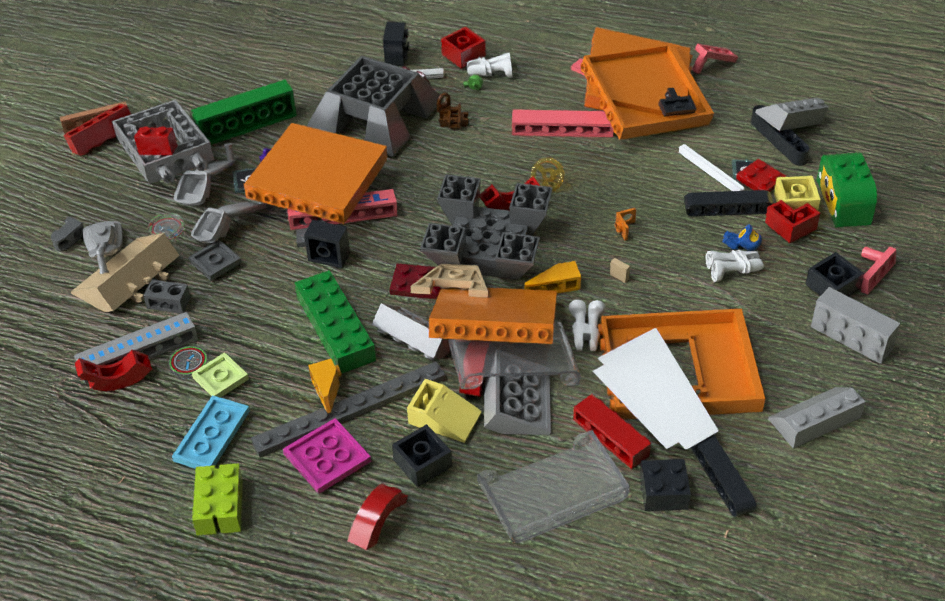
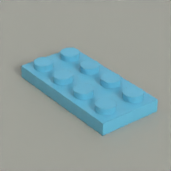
M212 395L172 455L173 462L195 469L200 466L216 465L250 412L249 406Z

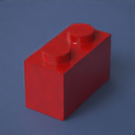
M142 127L139 128L134 136L139 155H173L178 146L173 128Z

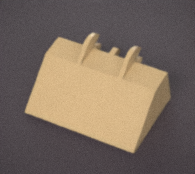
M165 233L136 238L106 263L109 270L108 273L100 274V269H98L73 289L71 294L103 312L114 311L128 298L140 303L144 299V295L137 293V291L145 284H149L153 277L160 281H166L169 278V274L162 272V270L180 255Z

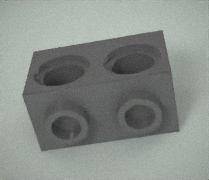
M151 280L144 294L147 309L181 314L184 313L191 298L188 284Z

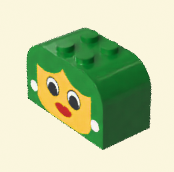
M856 152L823 155L819 165L817 183L835 228L871 225L877 203V189L863 154Z

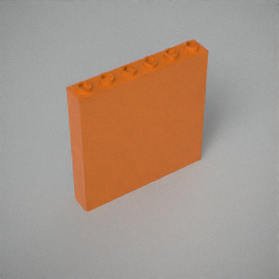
M596 27L592 38L590 55L668 43ZM673 44L691 73L692 66H689L692 61L690 48ZM666 51L592 62L615 106L664 116L658 103L660 99H666L667 88L674 87L677 95L680 97L688 96V87ZM589 78V84L587 83L584 107L603 110L600 107V99L603 97L601 94H597V90L594 88L596 84L591 82ZM689 114L675 115V116H667V117L673 118V117L685 116V115H689Z
M673 43L584 55L580 65L581 72L584 73L588 84L589 78L591 82H595L596 86L594 88H596L597 94H601L603 97L600 99V107L604 110L606 118L610 121L613 131L617 134L619 140L710 124L714 112ZM666 51L688 87V96H691L697 109L695 113L671 118L615 106L592 62Z
M291 123L244 183L245 196L247 199L345 224L386 163L387 146Z
M457 287L441 288L429 317V338L553 344L557 291L487 288L488 298L469 297V289L461 290Z

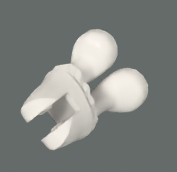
M505 53L488 60L480 57L467 62L469 77L472 75L487 77V75L492 76L493 71H504L508 78H513L510 53Z
M732 250L730 253L707 251L706 265L708 269H711L713 282L721 281L724 273L727 271H739L743 274H748L764 268L763 261L756 251Z
M573 300L569 304V311L576 319L572 326L577 351H582L584 340L589 341L590 351H596L600 339L599 329H597L598 319L606 310L605 304L602 301L596 300L589 304V325L585 323V302Z

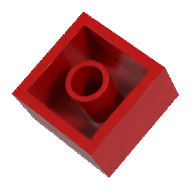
M465 26L441 38V52L443 56L462 69L467 66L468 61L486 56V40Z

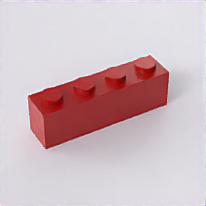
M118 104L64 134V137L72 153L77 155L87 154L89 149L101 146L103 141L116 137L112 121L132 114L127 105Z
M591 394L574 406L573 420L629 468L633 469L650 456L651 442L649 439L637 432L630 423L620 418L618 413L608 408L601 399H597Z

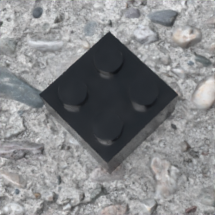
M386 22L383 37L385 63L403 67L405 61L408 60L410 43L407 42L409 29H406V22Z
M312 220L304 234L308 261L343 268L350 255L347 227Z
M835 252L809 268L806 285L820 296L830 287L849 297L861 289L864 273Z
M427 424L392 444L393 460L417 488L452 467V451Z
M685 459L641 461L640 483L645 512L688 510L691 493Z

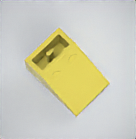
M424 379L407 407L408 424L420 428L427 424L434 433L464 443L482 413L480 409L445 385L428 379Z

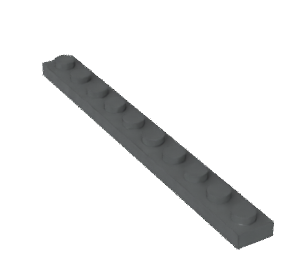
M433 362L336 402L331 413H327L325 408L319 409L251 437V442L260 458L292 444L334 418L341 424L418 391L424 379L437 383L446 380L445 373L437 362Z

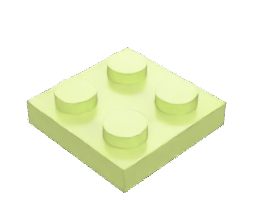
M225 352L192 373L193 379L211 396L220 398L249 380L248 374Z

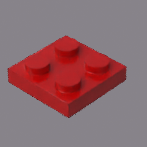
M758 158L737 173L736 180L752 190H767L771 192L775 189L776 179L778 177H786V175Z

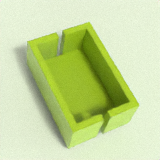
M239 463L220 465L217 469L215 465L196 467L192 521L197 536L217 534L214 517H217L221 533L241 532L243 478Z

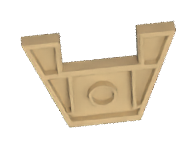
M439 264L411 285V293L430 294L434 286L444 289L457 287L461 290L469 289V297L488 298L487 287L479 267L475 265Z

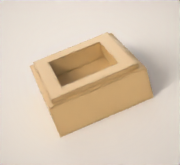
M614 258L610 265V275L626 283L629 280L630 266Z

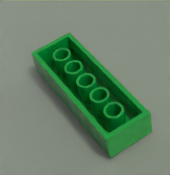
M286 79L191 110L194 123L208 139L210 145L297 116L293 89Z
M330 270L294 282L300 305L334 365L339 366L341 374L376 361L375 346Z

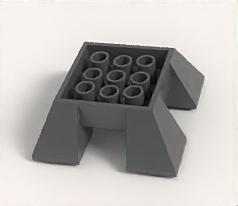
M361 55L326 91L307 127L340 134L353 120V116L367 120L365 141L387 146V155L394 157L410 139V134L399 112L404 111L427 119L437 108V100L440 94L417 72Z
M445 174L437 201L452 226L429 223L420 251L437 265H475L479 267L481 275L518 280L533 267L540 237L532 235L547 214L553 187L516 183L510 211L479 207L480 178Z

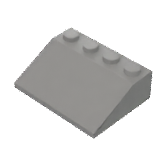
M496 351L488 360L485 371L484 428L501 434L549 435L551 433L549 369Z

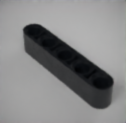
M754 106L751 117L752 126L793 164L797 166L805 165L808 160L809 146L791 129L779 131L755 113L757 109L764 108L765 106Z
M767 190L692 192L684 196L686 214L693 217L767 214L768 206L773 204L771 193Z
M714 434L690 447L732 516L737 517L756 510L755 498Z

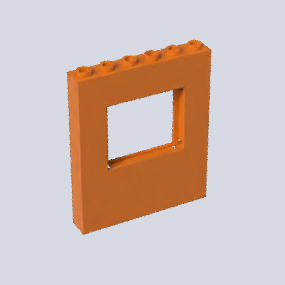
M742 308L601 316V324L597 325V329H599V334L602 336V339H600V350H604L602 355L657 328L665 343L689 342L698 385H692L695 393L697 390H700L697 396L709 415L763 412L765 396ZM607 387V395L611 396L612 399L609 400L610 409L617 412L623 420L638 419Z

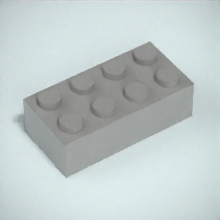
M829 287L817 299L811 327L881 364L893 350L900 323Z

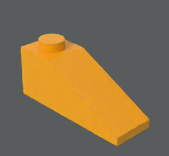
M576 261L559 263L525 282L524 289L557 291V294L576 291L581 288V275Z
M330 358L308 365L311 381L327 413L332 411L340 386L338 377L341 376L339 366L334 365Z

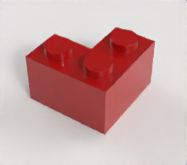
M780 200L768 206L765 223L788 243H792L817 229L820 212L809 203L794 210L784 201Z

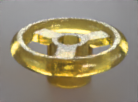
M549 157L538 160L532 167L531 177L534 176L536 179V171L538 169L543 177L542 186L548 187V183L555 181L557 175H559L558 182L552 186V192L556 191L564 181L562 165L557 160ZM552 163L557 167V170L554 168L545 169L541 164ZM547 172L550 173V178L546 176Z

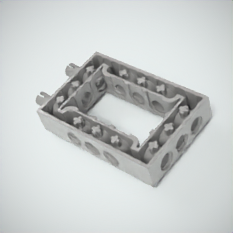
M176 100L112 121L117 139L148 183L158 182L160 179H163L165 183H169L168 179L173 182L174 175L177 173L191 170L193 167H196L199 171H202V168L206 170L208 167L207 163L214 160L210 142ZM142 127L173 128L175 136L180 143L173 155H139L134 139L135 134Z

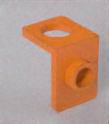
M635 208L616 212L615 228L625 241L628 240L629 232L627 224L636 221ZM632 214L628 220L623 219L625 215Z

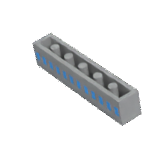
M185 312L75 354L74 357L76 361L81 358L98 365H111L122 360L133 349L148 355L150 359L198 340L193 322L188 313Z

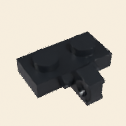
M674 87L667 88L666 99H660L658 103L664 117L695 113L697 109L691 96H678Z

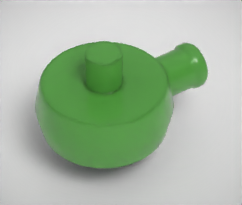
M472 75L468 81L463 82V85L465 87L469 86L473 90H478L482 87L483 80L478 75Z

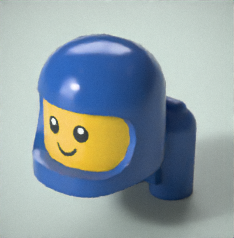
M748 224L739 234L726 231L722 241L733 250H738V247L742 246L748 251H754L761 245L762 236L753 230V226Z

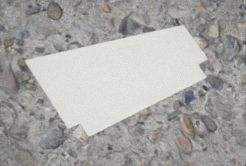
M657 328L598 358L604 365L593 370V372L666 449L677 443L688 449L719 431Z

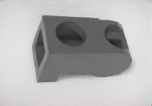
M70 216L64 220L65 225L51 234L55 250H67L83 237L84 226L82 222Z

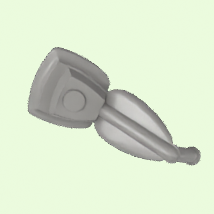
M233 143L224 144L228 161L208 163L207 169L204 170L202 168V171L198 169L186 171L178 183L174 200L188 206L203 204L210 195V178L235 164Z
M241 202L225 205L219 209L208 208L199 218L191 232V236L202 243H214L219 238H225L231 224V218L266 208V203Z
M118 221L100 222L83 229V238L89 252V257L97 258L100 274L109 272L105 257L121 250L123 232Z

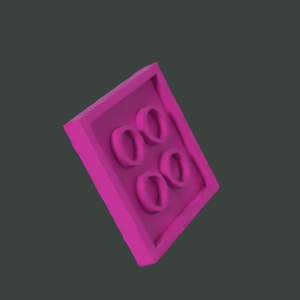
M336 418L283 448V453L318 494L371 462V456Z

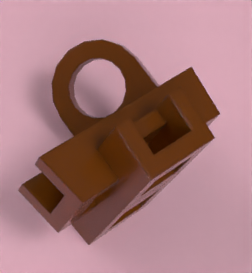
M447 92L442 93L437 100L440 127H467L469 112H461V104L451 107L450 95ZM446 96V101L441 104V100Z

